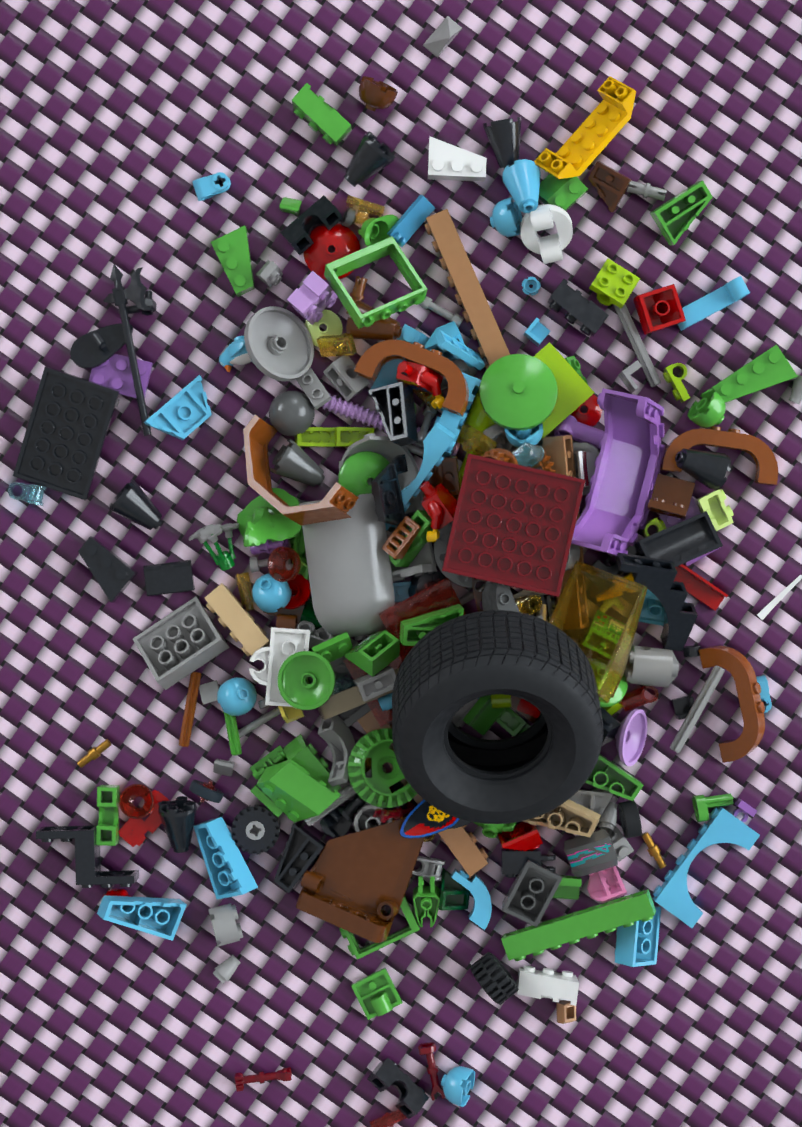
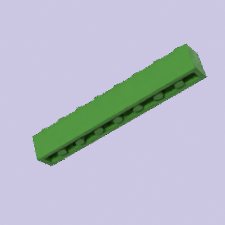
M649 889L541 922L537 927L531 925L506 933L501 940L508 960L515 959V961L525 959L526 955L533 954V956H536L548 948H551V950L558 949L564 943H569V945L575 944L580 941V938L587 937V939L598 936L600 932L610 933L615 931L616 927L622 925L626 928L634 925L635 921H649L655 916L656 909Z

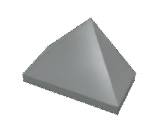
M447 16L423 46L438 58L462 30V27Z

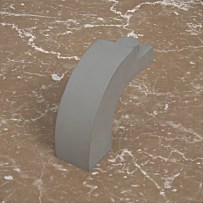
M338 715L326 720L321 719L318 735L327 742L333 757L328 783L331 786L347 783L349 778L347 769L348 759L355 745L353 735Z

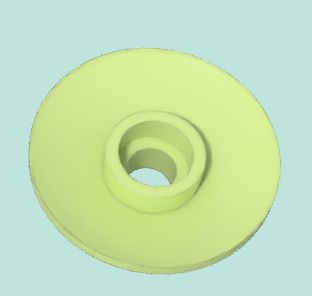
M323 310V316L318 322L311 325L306 320L305 326L311 335L313 345L327 348L339 341L343 327L340 318L334 312ZM322 324L327 326L325 331L320 330Z

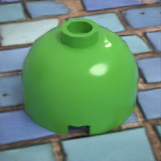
M709 389L700 395L702 399L699 402L695 400L688 412L689 419L703 428L719 425L724 420L726 404L718 392L716 393L714 389Z

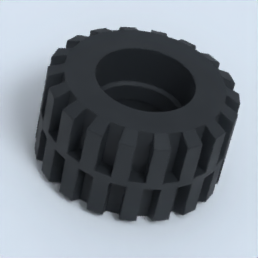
M487 952L470 966L477 982L488 996L499 1005L519 990L517 983L508 970L490 952Z

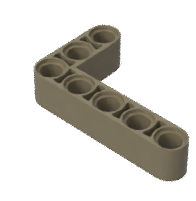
M399 668L394 670L396 676L399 671ZM353 686L331 695L324 705L318 707L321 718L326 720L390 694L393 690L364 702L358 687Z

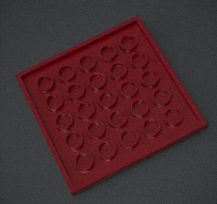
M468 454L442 571L559 597L585 480Z

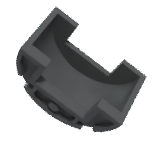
M452 521L438 530L440 537L433 544L435 562L440 572L451 582L463 587L472 588V577L442 571Z
M486 581L485 587L482 590V607L484 611L506 610L520 612L508 585Z

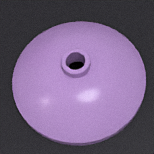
M634 709L628 713L621 722V726L615 736L619 759L626 766H633L638 761L645 745L648 724L647 716L641 709Z

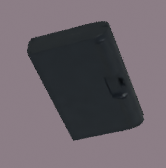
M191 560L143 566L147 596L195 590Z

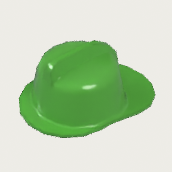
M394 215L369 218L362 224L358 233L368 247L389 238L388 231L399 219Z

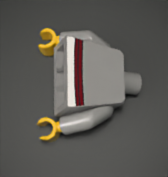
M573 442L576 478L585 480L582 496L590 493V479L595 473V460L600 453L596 447L589 443Z

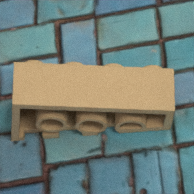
M221 583L205 597V600L208 602L206 604L207 608L213 614L215 612L218 614V621L224 628L228 627L232 631L229 633L236 642H241L243 645L241 649L248 657L252 656L261 647L270 646V640L266 637L267 633L257 623L255 624L254 618L246 609L242 608L243 605L227 586Z
M568 799L557 808L522 822L591 837L601 815Z

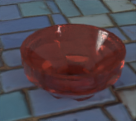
M278 547L271 552L267 566L272 578L280 582H287L298 575L301 562L299 555L292 548ZM288 559L293 561L291 570H288L285 565Z
M132 784L126 787L119 799L121 811L132 819H141L149 815L153 810L155 802L151 790L142 784ZM137 797L144 799V805L141 808L134 806V800Z

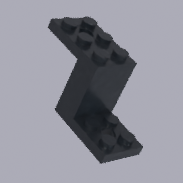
M97 825L46 826L36 831V839H41V842H53L54 839H61V842L73 841L72 839H75L76 885H81V888H92L93 885L100 884L102 888L112 887V884H120V887H131L139 879V870L101 871L100 845H96Z

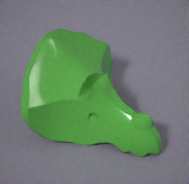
M272 488L273 492L290 507L299 505L300 501L287 491L280 488ZM261 495L252 500L237 516V523H239V531L243 536L244 547L259 546L260 544H265L267 540L274 542L290 539L297 536L302 530V525L284 516Z

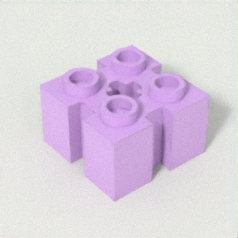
M312 271L303 281V285L299 289L296 288L287 298V301L303 318L313 325L322 318V311L326 307L330 308L335 304L338 296L328 283Z

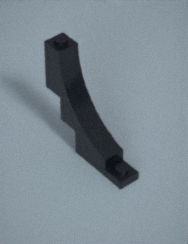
M618 553L616 562L619 570L626 573L631 572L634 582L650 590L664 607V626L660 636L664 649L683 651L698 614L693 603L685 602L688 593L684 583L674 581L677 575L674 562Z

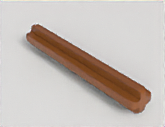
M194 671L190 675L179 739V746L188 747L190 743L201 679L200 672Z

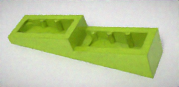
M309 427L305 433L295 436V443L299 447H350L356 441L363 439L364 435L374 433V428Z

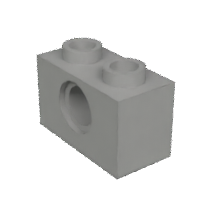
M344 354L332 362L323 373L348 402L361 393L370 382L367 378L356 374L354 371L355 363L347 354Z

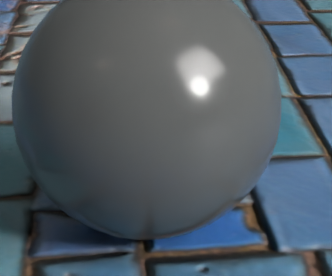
M294 390L285 391L277 395L269 408V419L272 426L285 436H297V434L305 433L311 427L315 417L314 406L308 397Z

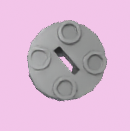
M634 645L633 647H628L627 658H629V665L625 666L626 681H629V683L668 688L677 677L679 663L672 650Z

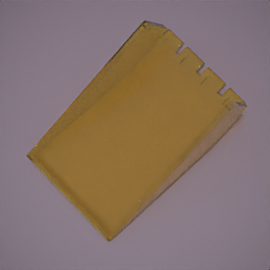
M576 560L549 623L566 633L583 651L595 675L599 701L608 704L610 698L614 697L625 672L648 588Z

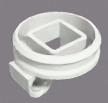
M551 204L538 205L535 211L524 215L520 225L522 242L530 251L541 254L544 264L563 260L562 250L570 243L573 235L572 220L564 209ZM555 222L558 233L538 237L537 231L554 228Z

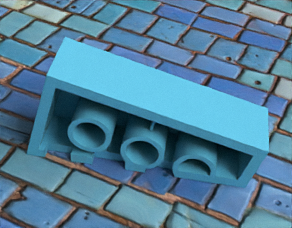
M463 372L462 374L467 381L469 389L468 405L463 417L449 412L442 407L441 411L443 413L441 417L437 416L434 423L435 425L436 422H439L456 436L453 441L457 442L481 383L480 379ZM454 446L449 452L445 450L442 456H451Z
M222 817L210 819L193 826L217 900L243 895L258 888Z
M104 895L97 914L103 920L173 941L187 904L180 899Z

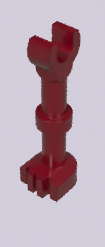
M410 800L404 804L403 809L401 807L389 811L375 809L373 817H380V822L383 823L387 822L389 818L401 819L403 816H408L418 804Z
M434 1042L420 1044L418 1046L419 1054L421 1056L426 1055L427 1073L430 1074L432 1083L431 1099L432 1101L435 1100L434 1094L437 1092L441 1093L442 1099H444L445 1095L443 1088L440 1087L437 1074L439 1069L435 1064L433 1054L436 1051V1045Z
M283 1068L271 1073H264L263 1071L259 1072V1074L244 1076L242 1072L235 1073L237 1092L243 1091L244 1084L260 1082L262 1084L270 1080L290 1081L292 1080L291 1068Z

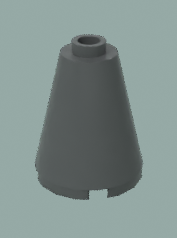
M288 439L287 442L289 444L287 446L282 445L272 462L275 466L274 469L270 467V472L312 487L319 486L325 478L323 475L324 471L295 441Z

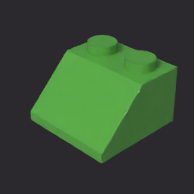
M549 174L540 183L539 199L544 204L556 205L567 211L587 192L588 188L577 176L558 179Z

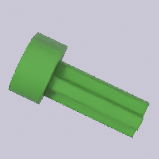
M731 794L704 797V795L693 796L692 802L697 822L709 820L708 808L733 805V796Z

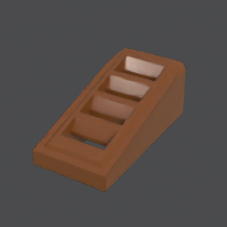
M405 516L387 539L382 549L394 559H403L420 531L421 526L409 516ZM408 525V526L411 527L413 530H412V531H409V530L406 528V526Z

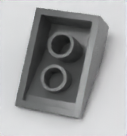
M527 860L503 900L502 911L537 927L563 877Z

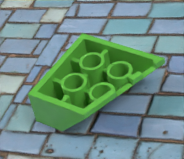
M291 759L266 767L256 784L294 823L320 815L341 795L336 790L332 792L325 787L327 784L322 780L319 782L310 777L309 771Z

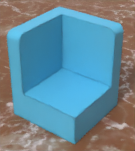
M538 318L532 322L523 334L537 346L550 333V330L541 324Z

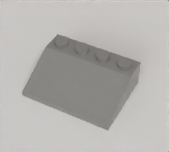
M194 597L133 638L156 681L165 690L229 648L222 634L197 597Z

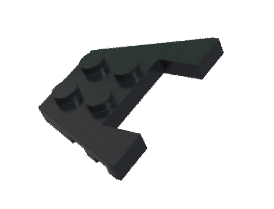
M405 454L397 455L371 482L375 512L379 522L398 526L405 516L411 518L416 512L405 513L398 474L408 471Z

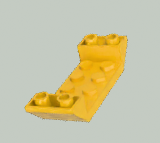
M609 76L597 90L603 99L602 102L556 154L545 148L534 161L535 165L558 179L580 176L631 119L636 91Z

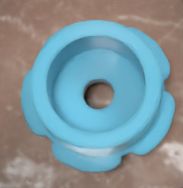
M528 277V279L523 280L522 290L526 295L531 294L533 296L538 293L541 285L535 277Z

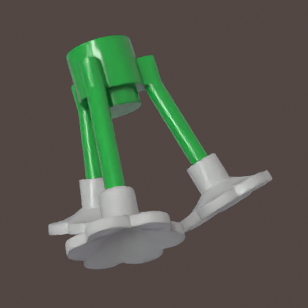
M239 523L206 525L189 536L188 540L198 539L213 557L216 565H219L222 571L228 570L235 566L233 559L236 556L233 551L232 530L239 528ZM222 531L225 532V538L228 540L229 553L228 551L222 552L218 544L217 536ZM207 539L214 543L218 552L217 556L207 543Z

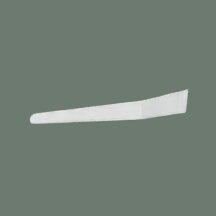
M799 575L757 616L763 620L802 579V575Z

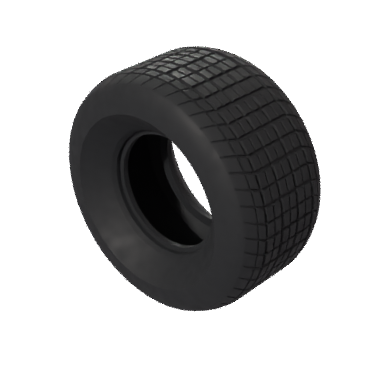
M506 610L473 612L456 617L437 626L420 639L410 650L402 662L394 682L392 693V735L394 753L400 770L411 787L426 802L448 815L470 822L483 824L514 823L538 817L557 808L570 799L589 778L598 761L602 747L603 720L595 675L587 657L580 647L558 627L543 619L521 612ZM495 694L512 695L522 698L533 704L541 712L538 719L527 730L516 736L500 740H486L473 737L460 730L452 722L455 714L467 703L483 696Z

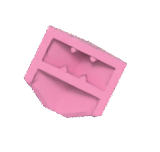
M616 866L589 874L587 890L591 899L605 903L627 894Z

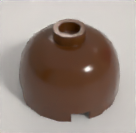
M363 76L359 86V97L366 103L365 107L371 111H376V109H386L392 105L398 91L382 81H373L374 78Z

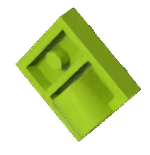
M608 258L589 289L597 293V300L601 304L610 306L613 303L622 309L640 278Z

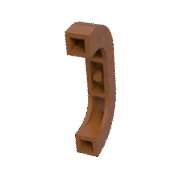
M392 339L381 341L371 346L359 359L354 371L357 375L374 382L381 368L387 362L395 359L421 364L442 375L448 382V393L442 407L449 412L463 417L469 400L468 384L457 365L442 356V352L431 349V351L424 349L425 346L418 342L411 344L406 341Z
M716 426L709 427V429L689 430L677 436L665 449L660 468L662 471L682 472V469L676 465V454L682 449H690L695 445H704L744 451L755 461V483L774 486L777 485L778 481L777 460L766 443L755 436L742 434L738 429H729L727 432L721 431V427Z
M727 646L705 647L699 650L702 668L719 666L726 669L733 676L744 723L743 732L738 739L726 740L719 744L722 762H731L751 753L763 738L765 731V706L760 697L761 687L757 682L752 665L740 652Z

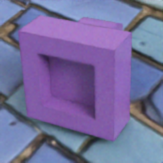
M740 798L735 802V805L739 808L733 811V815L736 817L739 812H743L742 822L747 821L748 814L754 817L757 813L756 809Z

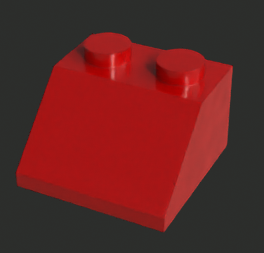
M675 284L633 298L644 335L686 321Z

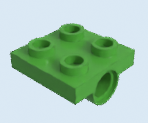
M386 967L351 984L368 1020L375 1016H382L394 1007L402 1004V999Z

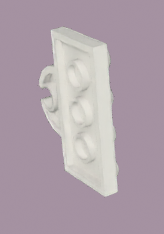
M271 627L270 646L261 647L250 657L249 661L251 662L256 660L264 662L262 670L257 671L249 668V672L255 681L266 685L265 705L292 707L280 694L278 673L283 662L289 656L297 652L309 651L310 630Z

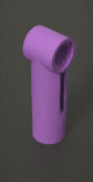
M572 415L563 420L555 428L554 432L555 436L572 435V440L589 443L600 450V441L605 434L603 430L577 422L576 418Z

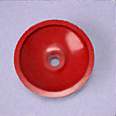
M337 223L330 230L324 226L316 227L310 234L314 244L304 251L303 254L310 271H314L319 277L327 280L324 276L326 264L359 251L361 248L358 238L353 231ZM331 246L335 248L333 253L328 251V248ZM354 270L339 276L338 278L343 279L349 276Z

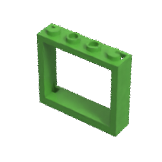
M393 236L328 263L325 266V278L358 329L364 326L369 327L380 319H387L396 312H403L409 306L422 303L426 298L428 289ZM390 255L413 292L362 314L338 277Z
M405 895L400 907L409 925L388 935L387 940L381 943L373 942L360 948L353 933L339 928L343 938H347L350 943L348 949L352 956L355 955L358 960L420 930V926Z

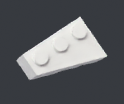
M429 137L428 179L485 182L487 158Z
M532 966L519 968L517 979L519 990L517 995L538 999L550 998L553 999V1002L566 1000L571 1001L570 1005L576 1006L579 981L576 975H573V972L564 970L562 973H557L549 968H543V971L535 970V967Z

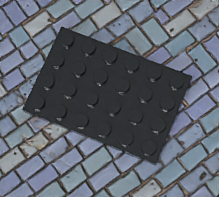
M46 366L42 374L13 476L87 500L120 391Z

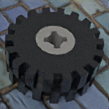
M259 804L243 808L236 815L231 828L232 838L235 840L236 846H239L243 852H249L248 854L257 853L258 855L269 851L275 845L280 835L278 817L266 806H259Z

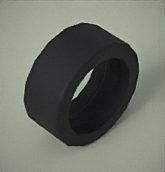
M635 801L620 802L618 804V811L624 836L626 838L641 836V820Z

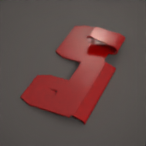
M153 790L145 800L146 806L153 812L145 821L137 815H132L119 830L120 837L132 847L136 844L140 846L146 839L145 833L150 831L153 834L162 823L158 813V803L170 800L161 792Z

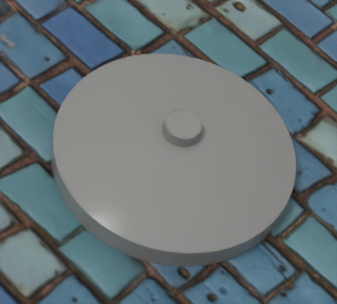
M269 306L260 309L250 317L244 331L245 346L250 359L262 373L278 381H292L309 370L314 358V345L307 327L295 314L281 307Z

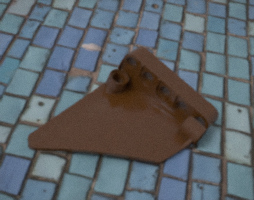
M404 818L327 841L313 868L310 871L307 870L301 880L302 890L296 903V908L369 941L381 943L387 940L394 917L399 912L425 837L416 839L401 837L400 829L406 819ZM386 905L390 906L391 914L386 912Z

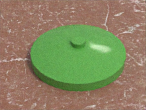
M525 354L504 356L491 364L482 377L480 383L481 405L487 416L503 428L517 431L534 428L551 415L556 405L558 387L555 376L544 362L533 356Z

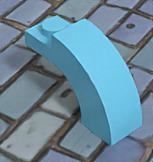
M454 869L451 878L468 889L474 898L473 909L468 915L469 919L485 930L492 913L491 898L485 883L476 874L470 880L467 872L462 869L460 871Z

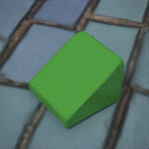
M284 197L280 203L281 212L298 215L302 201Z

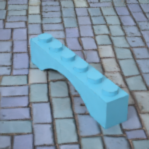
M436 422L423 440V461L416 478L401 490L405 512L411 505L409 502L412 496L416 498L420 493L419 487L421 483L428 481L433 475L431 470L434 465L438 467L444 460L442 454L445 450L449 452L456 443L453 441L456 435L439 422ZM385 523L386 530H388L390 526H392L393 528L395 527V525Z

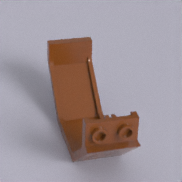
M254 415L243 429L248 485L280 513L299 525L352 518L347 512L354 507L359 497L337 482L320 502L290 507L273 492L268 444L277 433V430L257 415Z

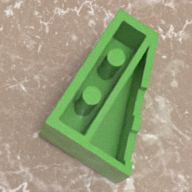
M306 83L292 99L293 109L295 110L294 114L301 120L305 118L309 122L308 126L313 131H320L324 135L322 138L331 145L333 143L337 146L351 131V124L334 108L332 109L324 102L325 99L321 95L318 97L310 90L311 86Z
M704 181L696 182L650 212L669 246L676 244L680 236L689 228V225L713 198Z
M244 225L211 242L237 297L255 289L248 233Z
M457 604L401 621L399 641L405 646H415L420 639L437 626L462 616L464 608Z
M301 734L283 748L287 759L293 760L309 771L310 777L318 782L322 780L327 784L325 787L332 792L341 789V785L331 786L328 783L331 772L328 769V763L323 757L320 758L316 754L317 750L311 743L308 744Z

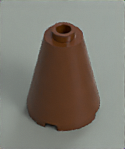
M362 301L355 302L362 314L375 309ZM348 317L346 334L352 339L396 340L402 333L400 322L391 317L384 320L380 319L371 326H364L358 329L352 318Z

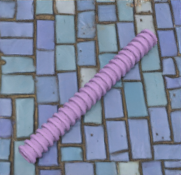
M336 395L331 396L332 400L321 406L324 410L327 408L329 412L331 410L334 411V414L340 413L339 415H345V418L351 417V420L356 419V422L367 423L369 427L372 425L373 428L376 429L377 427L380 431L382 429L385 430L380 413H376V410L370 411V408L365 409L364 406L360 407L359 404L354 405L352 401L349 403L346 400H342L341 397L338 399ZM457 441V443L454 446V449L451 453L452 456H456L460 446L459 441Z

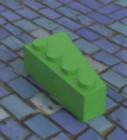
M776 344L710 389H714L716 393L718 392L724 399V402L727 403L798 376Z
M602 754L599 755L592 773L585 782L631 801L635 799L644 786L641 781Z

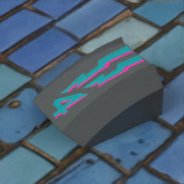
M605 829L594 831L591 837L577 835L564 841V851L572 873L577 878L618 865L614 846Z

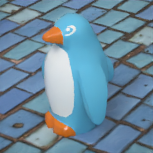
M244 336L235 337L234 342L229 344L219 357V363L227 372L231 371L233 365H245L252 362L246 350Z

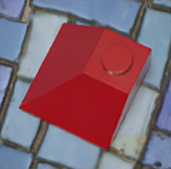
M527 822L516 824L512 832L503 831L501 834H497L502 847L505 849L532 851L543 844L536 826Z

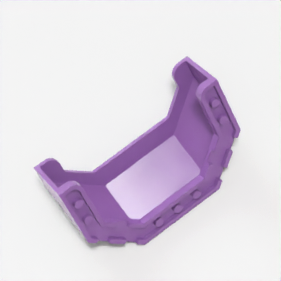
M603 388L602 393L598 395L597 403L600 409L604 410L605 434L600 441V454L595 460V473L590 479L591 489L585 499L586 508L575 524L571 544L617 556L618 553L628 554L626 549L629 545H634L638 538V530H643L647 523L649 499H651L665 453V445L661 444V437L663 438L665 435L664 423H661L660 416L664 414V407L647 397Z

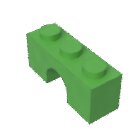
M417 510L411 517L412 520L421 526V529L403 559H394L389 555L390 561L395 567H408L427 543V531H433V529L431 528L432 519L426 510Z
M100 785L97 787L99 821L96 826V845L116 846L119 843L120 785Z

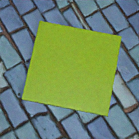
M550 342L533 356L550 368L555 376L558 387L555 408L551 415L543 422L542 439L595 393Z

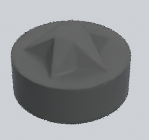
M350 207L346 209L341 222L343 226L349 228L351 224L355 223L356 210Z

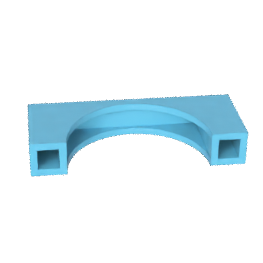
M722 807L713 809L709 815L711 819L707 824L704 823L699 828L697 838L692 839L688 843L686 853L678 857L675 862L677 865L673 871L669 870L664 877L665 882L662 886L658 885L653 892V900L691 928L694 927L703 914L693 903L687 888V873L695 856L706 847L718 843H732L750 850L760 836Z

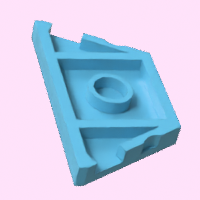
M198 375L144 423L184 440L212 415L210 406L207 404L206 392H204L201 383V376Z

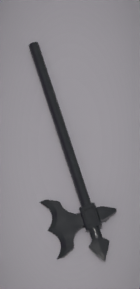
M114 264L110 279L114 281L115 288L112 289L113 293H110L103 301L119 307L144 436L152 435L150 426L144 423L148 419L126 308L127 300H132L138 309L151 310L144 301L147 288L140 280V273L143 267L137 268L131 274L130 285L125 289L121 283L123 274Z

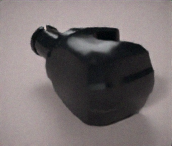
M355 795L346 806L339 805L329 812L320 821L324 834L332 838L344 836L354 822L353 814L365 802L358 795Z

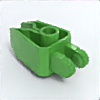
M418 876V886L413 889L416 918L419 926L423 927V918L426 917L427 910V917L430 918V927H433L439 908L440 889L435 886V876H430V886H423V876Z

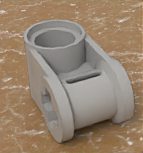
M418 856L417 861H420L422 865L419 869H414L412 874L429 879L430 876H435V880H442L441 871L445 861L438 858Z

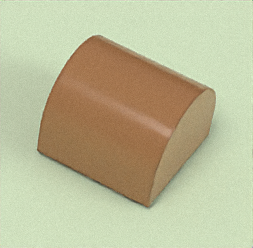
M571 1001L556 1002L557 1023L566 1024L576 1021V1006L570 1005Z

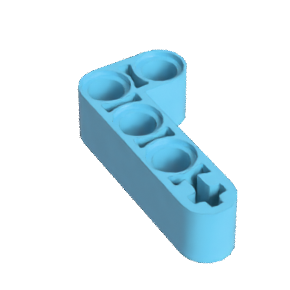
M739 276L719 289L683 307L686 321L678 324L680 330L682 331L747 296L750 292L742 277Z

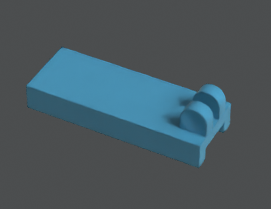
M420 194L387 234L390 237L393 236L397 244L403 247L436 208Z

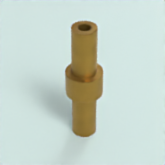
M106 739L97 747L91 748L88 754L77 762L79 767L82 768L91 760L99 758L101 753L112 745L111 742Z
M648 832L642 834L641 836L648 847L647 851L650 856L654 857L660 869L666 867L667 865L660 854L661 850L658 845L654 844Z

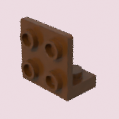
M658 474L651 499H649L648 511L685 520L695 483Z

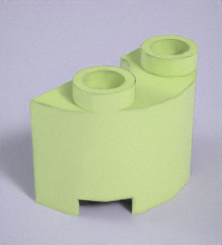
M722 489L715 490L697 499L700 503L698 506L701 513L707 511L716 531L734 523L731 517L734 515L729 505L725 506L724 500L726 495Z

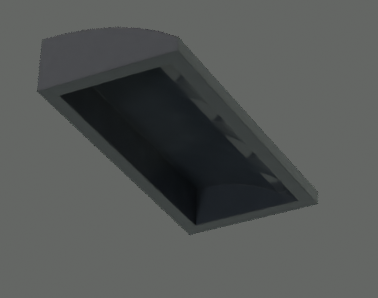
M707 511L635 543L641 556L670 560L674 562L675 567L723 546Z

